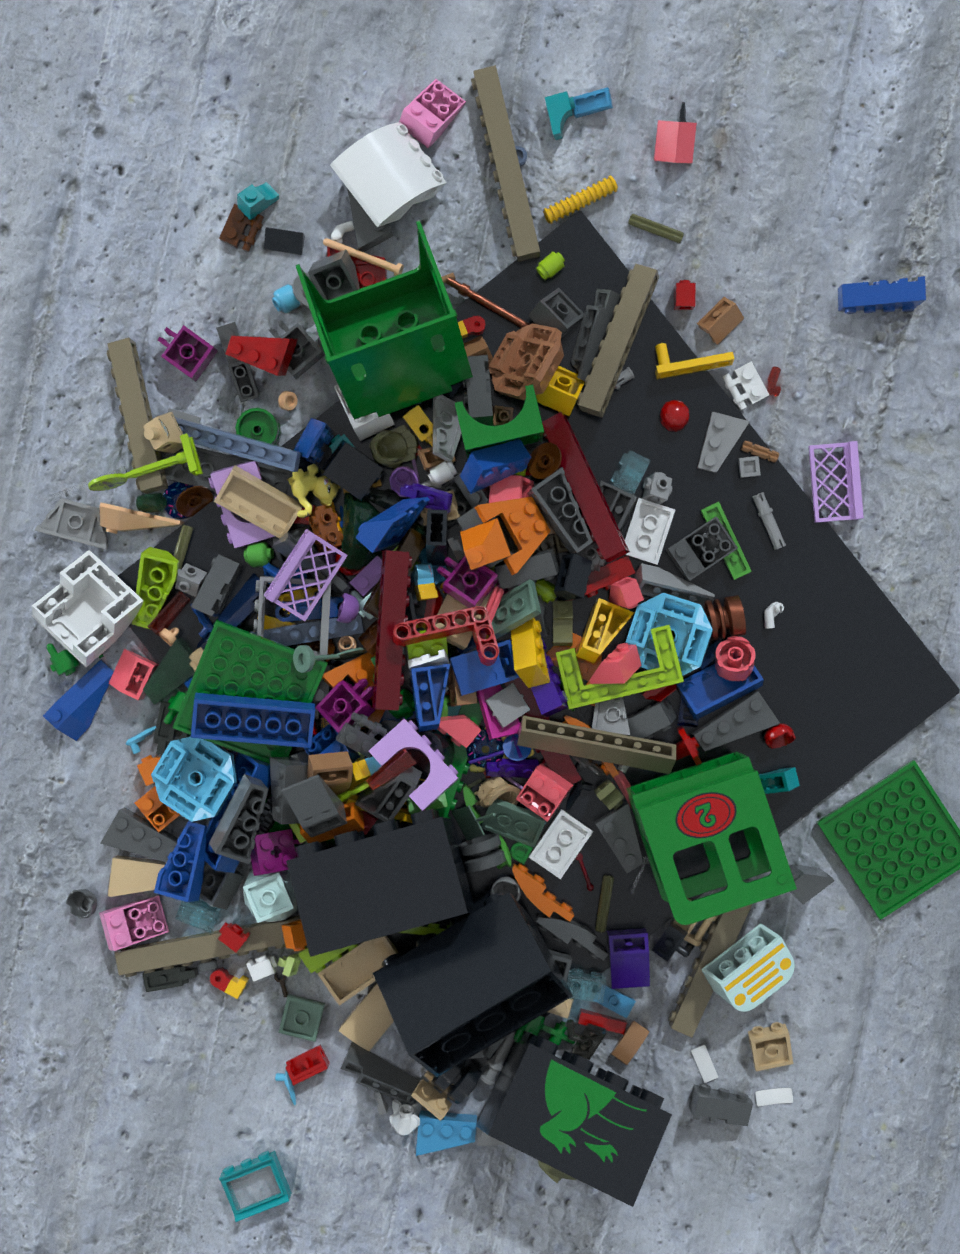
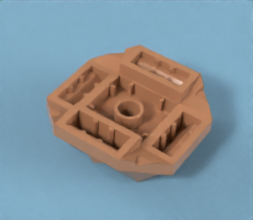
M532 323L516 332L507 333L489 364V372L492 375L495 391L501 395L525 400V386L533 384L535 395L543 394L564 357L561 344L562 332L557 328Z

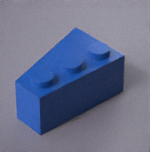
M520 439L473 451L460 477L470 494H473L511 475L524 471L531 456Z
M450 664L411 669L410 678L419 732L439 728Z

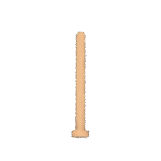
M326 238L323 240L325 246L340 252L346 249L350 256L394 272V276L400 275L403 272L404 265L401 263L395 265Z

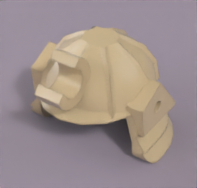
M501 777L487 778L479 786V790L474 792V795L479 797V801L475 805L485 808L491 806L497 798L517 805L519 801L516 798L521 790L508 784Z

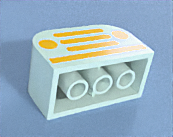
M760 923L701 970L716 994L738 1011L746 1012L762 1004L769 996L785 985L793 975L795 964L782 937Z

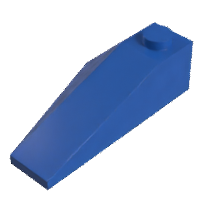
M101 659L58 699L43 717L57 730L77 741L91 726L94 715L100 707V702L110 685L109 681L114 671Z
M191 821L187 822L177 840V845L173 852H170L165 866L158 873L154 893L184 902L199 901L204 875L207 825Z

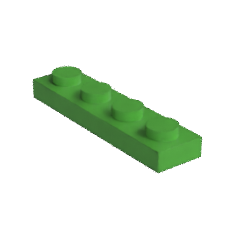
M717 502L700 510L706 522L717 516L738 547V549L723 558L732 579L735 580L752 572L720 503Z

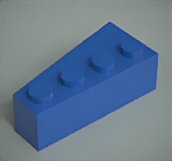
M925 276L918 277L916 281L908 282V278H902L893 281L891 284L887 280L874 282L870 286L869 282L842 284L838 288V311H844L845 314H854L856 311L864 310V313H874L876 310L894 312L895 309H902L904 312L913 311L914 308L926 300Z

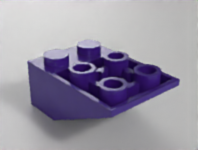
M646 928L607 931L611 989L650 986L649 942Z

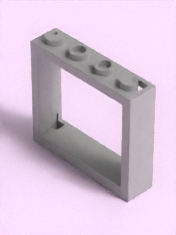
M260 576V580H256L255 592H259V600H255V611L258 612V619H254V631H257V635L264 637V594L266 592V583H272L275 578L270 576ZM291 578L290 583L302 585L301 578ZM304 578L305 584L316 582V579ZM331 582L322 594L320 651L313 650L315 656L328 654Z

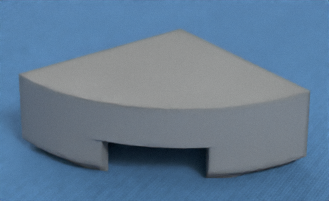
M375 1091L374 1099L378 1103L377 1109L379 1114L383 1115L387 1113L388 1104L383 1094Z

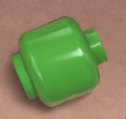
M254 542L248 544L247 548L244 549L245 562L249 563L251 567H263L274 558V550L266 542Z

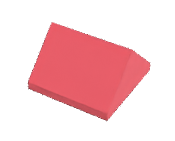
M658 120L654 161L692 163L697 123Z

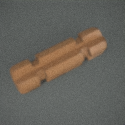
M744 441L741 447L742 451L751 452L752 455L763 459L768 458V461L776 462L779 457V452L769 451L770 449L757 444L753 445L749 441Z

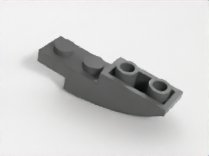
M235 322L216 328L225 353L231 336H240ZM226 355L228 367L240 402L259 397L250 364Z
M537 915V926L545 932L548 930L553 933V938L558 942L562 943L564 941L568 944L573 938V943L580 948H583V946L589 950L588 953L597 960L600 958L604 961L608 956L607 950L594 941L597 938L596 933L588 927L573 920L569 922L559 916L551 915L549 918L547 915Z

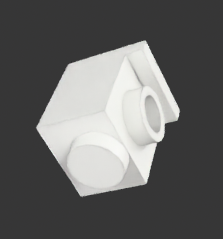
M266 954L255 958V962L252 958L246 964L253 982L274 974L278 969V961L275 955L266 957Z

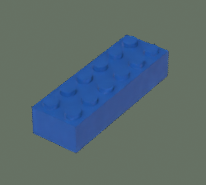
M195 693L191 738L311 748L315 703Z
M239 752L234 760L237 783L218 815L211 817L207 827L205 861L215 871L235 873L240 862L216 854L209 842L243 775L246 774L260 779L268 789L271 785L270 764Z

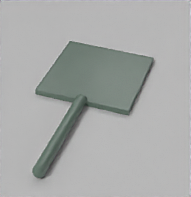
M470 805L452 811L466 840L485 835L479 822L496 816V813H491L476 818Z

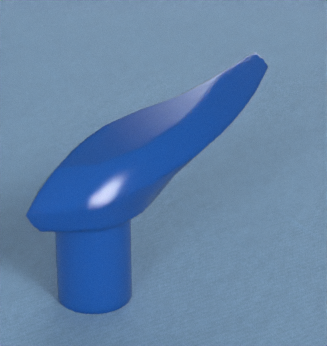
M192 608L199 622L203 625L199 635L205 638L212 631L213 625L203 612Z

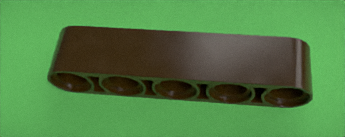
M413 528L408 529L396 551L409 552V556L412 557L411 568H408V574L426 544V536ZM381 577L363 608L365 612L377 619Z

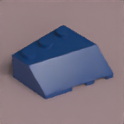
M422 497L401 500L369 521L362 523L358 528L359 533L355 538L372 553L400 544L404 535L412 527L430 499Z

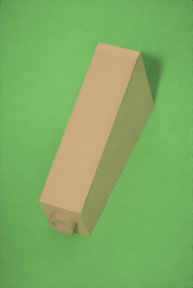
M120 855L112 858L108 896L113 897L155 890L158 873L165 866L166 862Z

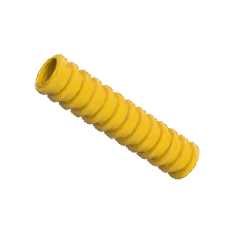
M609 175L608 179L603 178L602 182L597 181V184L593 183L592 187L587 186L586 190L581 189L580 193L577 191L576 195L571 194L570 198L565 197L564 201L561 199L560 203L555 202L554 206L549 205L548 209H543L547 222L553 224V221L557 222L559 218L563 219L565 215L569 216V213L573 214L575 210L579 211L581 207L585 208V205L589 206L591 202L595 203L597 199L601 200V197L605 198L607 194L611 195L613 191L617 192V183Z

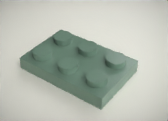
M531 579L502 596L492 620L496 639L541 614L535 582Z
M498 798L491 806H488L485 815L496 813V816L483 820L481 824L482 829L499 833L501 836L535 848L546 820L531 810Z

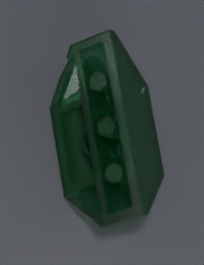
M348 492L344 494L342 552L348 556L342 563L341 568L359 571L381 554L382 550L372 553L355 538L359 533L358 528L362 523L379 515L380 512L365 497L359 500Z

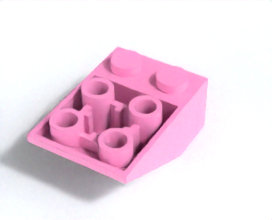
M435 79L403 109L399 122L407 127L410 135L429 148L442 135L466 101Z
M159 895L99 912L108 948L112 951L169 932Z

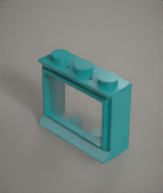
M265 1151L259 1154L258 1158L253 1160L251 1158L245 1159L240 1165L235 1167L230 1165L222 1170L223 1172L219 1177L234 1213L235 1222L286 1203L290 1200L292 1194L275 1151L270 1153Z

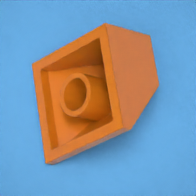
M498 518L460 532L464 553L471 570L511 556Z

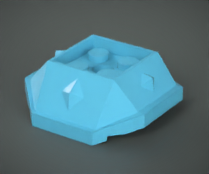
M661 593L639 604L636 608L626 643L628 645L636 644L641 667L648 670L660 667L650 629L670 624L671 630L676 635L674 643L682 675L700 668L713 632V628L702 605L667 593Z
M191 736L170 741L151 774L159 800L191 822L217 816L237 783L234 755L217 744L199 738H191ZM197 773L201 776L200 782L196 781L195 776Z

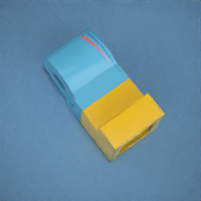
M431 563L414 565L417 601L438 598Z
M373 756L352 763L353 775L357 782H361L391 767L390 763L382 767Z

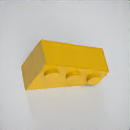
M598 598L592 607L576 656L595 663L635 612Z
M535 618L511 630L514 671L528 688L550 683L540 634L542 631L541 624Z

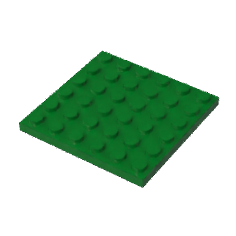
M216 619L173 724V729L191 735L195 693L311 703L328 663L323 660H315V665L311 671L306 673L298 672L293 663L295 649ZM203 739L269 764L270 757H288L292 746Z
M915 760L908 762L816 822L880 920L960 869V829Z

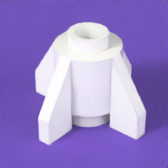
M396 1099L392 1101L394 1114L390 1115V1123L400 1135L411 1134L420 1125L418 1115L422 1105L419 1102L410 1106L407 1104L402 1105Z

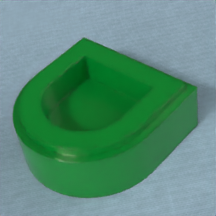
M515 842L511 846V856L514 860L524 865L533 847Z

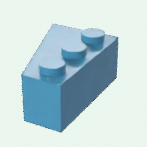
M420 1111L416 1156L475 1142L477 1115L447 1113L440 1121L430 1111Z

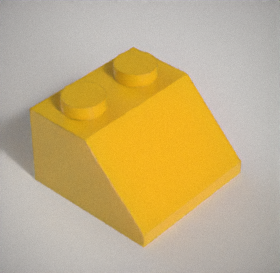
M558 366L544 393L536 395L537 402L570 416L585 381L578 379V374Z

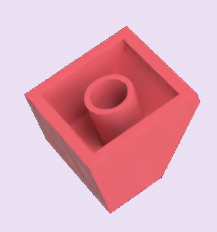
M622 643L617 645V648L601 662L591 677L590 684L625 683L642 666L636 644L628 645V643Z

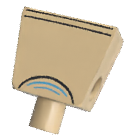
M173 412L157 416L144 425V436L150 440L156 451L173 454L183 448L180 435H183Z

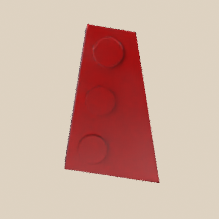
M231 336L225 354L276 376H286L298 339Z

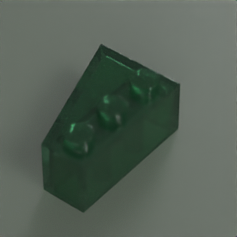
M182 638L175 640L143 688V691L154 705L160 704L177 691L195 673L189 664L192 661L189 656L193 652Z

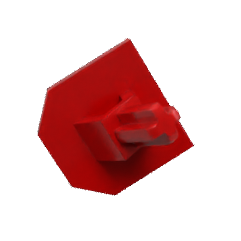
M682 726L677 727L676 729L682 741L675 744L676 760L691 755L696 766L701 764L702 762L697 748L700 746L695 737L690 738Z

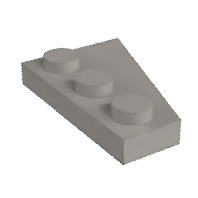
M439 395L433 398V454L447 462L453 461L461 436V429L455 408L456 402L443 395Z
M712 412L697 469L717 473L750 421Z
M623 697L595 703L592 729L631 736Z

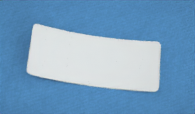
M703 1045L691 1050L704 1083L718 1078L706 1046Z
M777 1088L755 1092L758 1107L771 1104L793 1103L791 1088Z

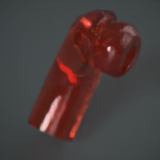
M772 367L768 377L767 391L769 395H774L775 397L779 396L781 392V387L776 386L781 372L779 367Z

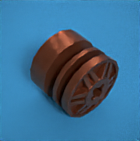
M738 595L725 597L724 607L721 606L718 599H714V608L710 600L704 601V611L713 628L712 641L718 640V633L721 639H725L726 629H728L731 636L746 634L744 610Z

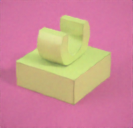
M296 953L288 957H279L277 965L284 967L282 974L290 977L297 974L301 958Z

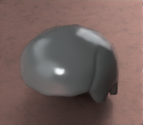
M78 889L68 895L66 904L70 906L71 914L80 919L89 918L96 911L97 898L95 894L87 889Z

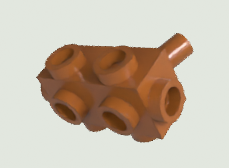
M326 505L315 507V511L309 515V525L313 533L338 548L342 545L343 534L337 528V513L333 512L332 508L326 509ZM315 540L314 543L317 546L318 552H324L322 543Z

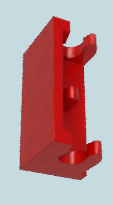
M320 1044L286 1061V1070L294 1086L328 1069L330 1062Z

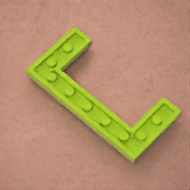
M670 624L650 629L660 667L634 673L623 684H589L584 686L575 648L556 652L569 709L684 682Z

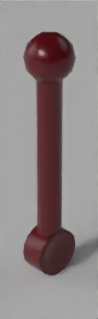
M578 853L576 860L579 861L587 883L586 888L588 891H593L594 885L591 884L582 861L583 855Z

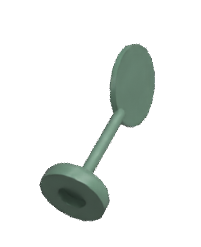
M300 645L294 651L293 663L298 672L306 673L313 669L315 660H347L363 655L367 651L365 648H354L337 654L315 656L309 646Z

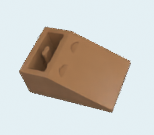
M348 751L308 756L307 779L319 775L336 796L348 791L353 773V765Z

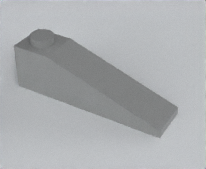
M641 563L634 575L643 595L655 597L661 593H667L701 604L703 609L704 601L710 600L712 602L715 597L713 593L659 567Z

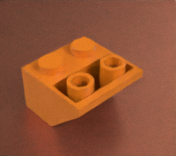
M156 786L135 802V805L158 833L180 816L179 813L159 800Z

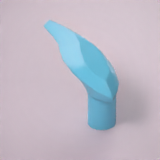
M156 726L146 729L127 740L126 745H130L133 754L140 752L138 742L152 734Z
M287 1071L285 1073H276L275 1080L285 1081L293 1104L296 1105L294 1086Z

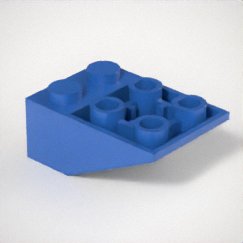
M311 418L294 450L301 452V458L316 464V462L322 460L325 454L323 450L326 445H330L331 440L334 438V435H332L334 431L326 423Z
M510 639L497 642L499 655L496 662L491 666L481 663L477 649L449 658L461 696L520 678L514 671L513 650ZM484 652L485 656L489 658L494 657L492 652Z

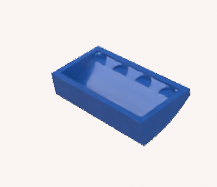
M715 664L684 679V682L678 683L676 686L696 721L763 686L764 679L754 665L752 673L746 680L729 681L717 674Z

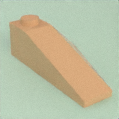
M100 502V526L106 527V532L117 534L118 530L126 532L175 527L184 524L183 521Z

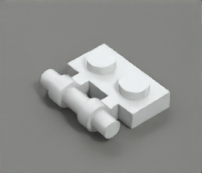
M752 361L733 371L737 378L732 380L729 373L723 376L726 383L724 385L727 390H730L734 398L733 402L735 405H738L740 411L747 408L744 400L748 399L750 404L753 405L769 396ZM739 383L744 391L742 395H740L736 387Z

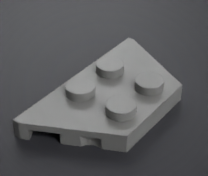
M61 498L55 505V508L46 515L43 522L35 528V531L108 550L105 528L100 526V508Z

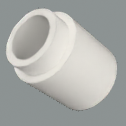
M444 461L429 469L430 474H428V477L433 485L437 484L440 486L453 479L458 473L452 461Z

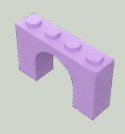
M251 460L236 465L260 480L262 479L257 461ZM234 466L213 471L210 474L211 477L208 478L212 489L215 488L217 495ZM217 504V507H221L223 512L221 515L223 525H227L229 533H227L228 541L234 545V548L275 537Z
M403 719L374 745L369 752L382 767L388 764L400 752L407 749L419 750L428 757L430 761L429 776L409 795L422 811H425L459 780L456 776L458 771L451 764L447 766L443 762L445 757L438 749L435 752L430 747L432 743L425 735L421 737L416 732L418 727L411 720L407 722Z

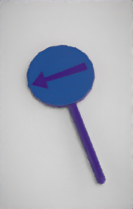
M518 734L507 736L503 742V750L470 760L468 763L473 764L505 754L512 761H523L530 755L532 748L517 745Z

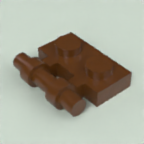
M234 204L219 237L220 241L238 248L240 242H244L242 250L249 252L251 246H254L256 242L255 237L258 230L261 231L264 216L258 214L255 220H249L237 207V204ZM247 226H250L251 229L249 231L248 236H245V230Z

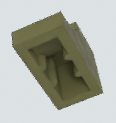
M553 601V646H572V601Z
M609 778L594 789L597 797L609 810L612 808L617 809L623 804L622 800L625 797Z

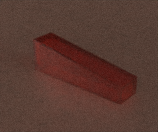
M179 591L147 627L160 637L159 633L164 628L167 629L190 599Z
M404 748L366 779V782L374 790L417 763Z

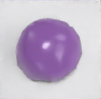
M408 466L397 467L391 472L389 477L391 489L398 495L400 494V487L405 484H419L416 472Z
M344 593L342 595L344 600L339 607L337 621L350 623L356 619L360 606L356 597Z

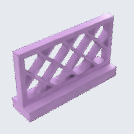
M851 441L847 443L808 446L814 523L863 519L858 442ZM843 447L844 456L838 460L831 453L835 448ZM821 449L827 454L821 462L814 457V450ZM828 456L837 463L831 471L822 464ZM839 465L845 469V476L842 479H839L833 473ZM819 467L828 473L822 481L816 477V471ZM830 475L839 482L833 490L824 484ZM840 484L847 489V494L843 499L834 492ZM821 486L830 492L824 500L817 496V490ZM831 495L840 501L834 509L826 503ZM842 503L848 508L849 516H841L836 512ZM823 505L831 511L827 518H819V509Z
M306 529L266 590L265 598L306 621L348 555ZM315 540L322 543L324 552L313 554L312 545ZM336 552L341 555L337 563L329 564L327 554ZM325 555L327 565L316 567L314 557ZM311 558L313 568L302 571L301 562L303 559ZM327 568L329 576L327 579L319 581L317 570ZM314 571L316 582L305 584L303 574ZM300 575L302 585L291 587L290 579L292 576ZM317 585L318 593L316 596L308 597L306 587ZM303 588L305 598L294 601L292 590ZM290 591L291 602L282 603L278 600L281 593ZM306 601L307 610L302 615L297 612L295 604Z

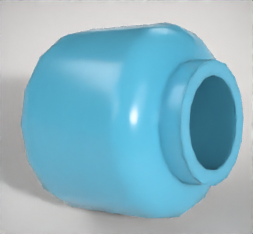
M289 284L277 289L273 293L272 302L279 312L289 313L300 306V302L296 299L292 286Z

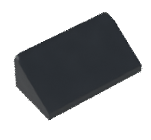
M266 227L264 249L302 255L305 235L302 232Z

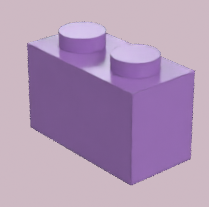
M376 556L349 582L363 597L369 594L379 581L382 559Z

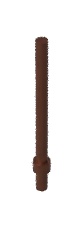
M451 277L447 279L446 284L458 290V293L462 296H468L521 328L530 325L471 290L467 284H461Z

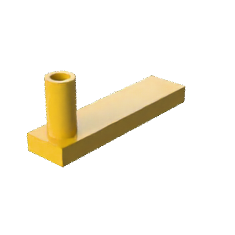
M666 343L655 346L659 364L655 370L656 379L731 366L734 362L733 352L670 363Z

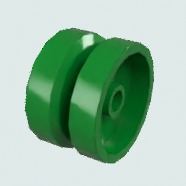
M251 408L243 412L237 419L235 427L237 435L277 445L280 442L282 435L281 425L277 418L267 410ZM260 427L261 431L259 433H256V431H258L257 428Z

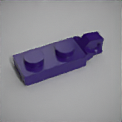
M415 483L412 485L405 484L400 487L399 494L410 497V499L428 497L430 501L425 508L431 510H447L448 514L451 509L453 494Z
M502 758L500 762H486L484 768L487 776L530 778L535 768L539 766L538 760L530 759L516 762Z

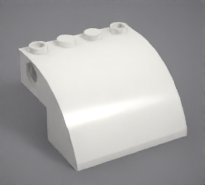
M401 122L386 125L369 133L346 149L330 164L377 227L400 220L413 204L433 198L447 183L443 178V174L434 167L430 157L424 154L419 143L411 137L407 127Z
M88 550L60 572V584L32 605V617L79 662L87 667L123 634L139 612L143 600Z

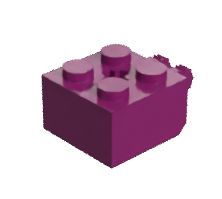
M184 325L177 334L166 327L164 331L169 336L174 337V339L169 344L164 338H158L157 341L167 347L161 357L196 382L218 350ZM188 351L192 352V355L189 357L186 354Z
M466 555L459 564L446 557L444 561L454 569L452 573L441 566L437 569L438 573L446 578V581L443 583V591L467 608L480 606L498 582V574L486 566L471 570ZM467 581H468L469 583H470L471 581H473L474 584L469 585V584H467Z
M361 679L354 687L344 680L340 681L315 708L339 733L346 722L351 725L354 724L355 721L351 719L353 712L369 717L375 711L367 702L373 695V686H369L364 690L368 685L366 679Z
M292 829L255 835V845L250 855L254 876L288 870L286 861L296 858L297 853L295 852L294 844H300L298 839L293 840Z

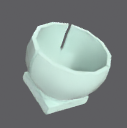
M253 869L249 872L243 885L244 902L256 918L257 923L262 921H283L298 911L289 870L256 876L253 874Z

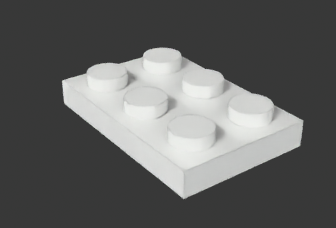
M638 498L625 537V542L630 552L625 555L658 565L675 509Z
M561 809L530 853L529 858L561 879L593 833V830Z

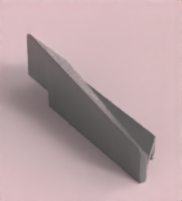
M597 289L594 306L587 305L571 358L573 367L578 371L577 378L585 381L587 375H590L592 372V362L595 357H598L600 342L602 339L605 340L607 325L609 322H612L614 308L616 304L619 305L621 300L620 294L612 290Z
M287 532L272 547L288 558L298 541ZM312 545V552H313V554H315V553H320V552H318V550ZM323 555L314 557L316 567L327 565ZM311 558L303 559L301 562L302 569L313 568ZM327 568L317 570L318 579H327L329 576ZM313 571V572H308V573L311 574L313 577H315L314 571ZM337 571L331 580V589L340 596L344 595V593L350 594L353 590L357 591L349 583L350 581Z
M351 1043L342 1063V1070L357 1074L356 1083L408 1105L415 1104L416 1100L411 1095L420 1080L374 1053L365 1050L356 1043Z

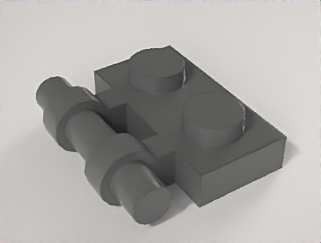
M353 712L351 719L355 721L354 724L351 725L346 722L338 733L336 740L370 758L369 750L379 742L375 735L385 736L387 729L383 728L382 724L368 720L367 716ZM361 727H367L369 729L368 732L360 730Z

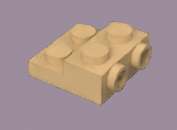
M774 1022L770 1027L755 1026L752 1030L748 1031L755 1071L793 1064L790 1036L786 1024Z

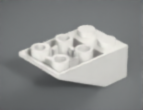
M339 385L334 386L360 441L395 425L390 414L378 417L377 412L354 420Z

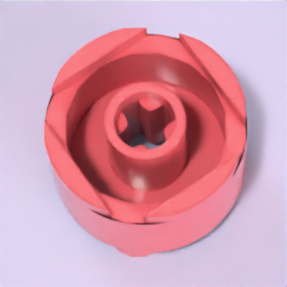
M728 637L723 642L721 641L716 648L715 668L717 674L729 681L746 680L754 668L755 649L743 637Z

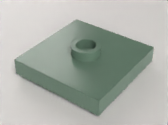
M288 994L278 1033L316 1042L325 1003Z

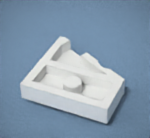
M443 649L438 651L439 655L430 656V654L408 660V667L411 671L412 668L449 664V658Z

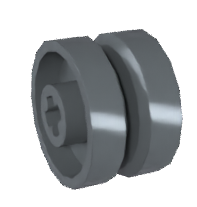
M499 833L483 835L458 845L461 856L468 857L463 861L467 873L489 869L506 861L504 850L496 849L501 845Z

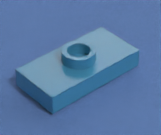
M609 87L573 97L575 118L613 108Z
M601 982L593 997V1001L625 1018L628 1017L636 1002L616 989H611L610 986Z

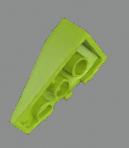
M148 547L141 553L136 594L143 600V604L132 621V625L150 629L177 580L179 561L168 551Z

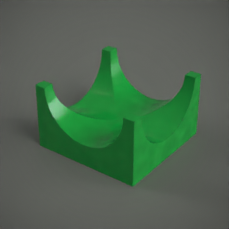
M533 384L525 386L526 399L524 400L525 403L521 412L512 421L499 426H488L477 422L467 413L462 401L455 403L467 459L473 451L519 439L523 445L542 441L544 429Z

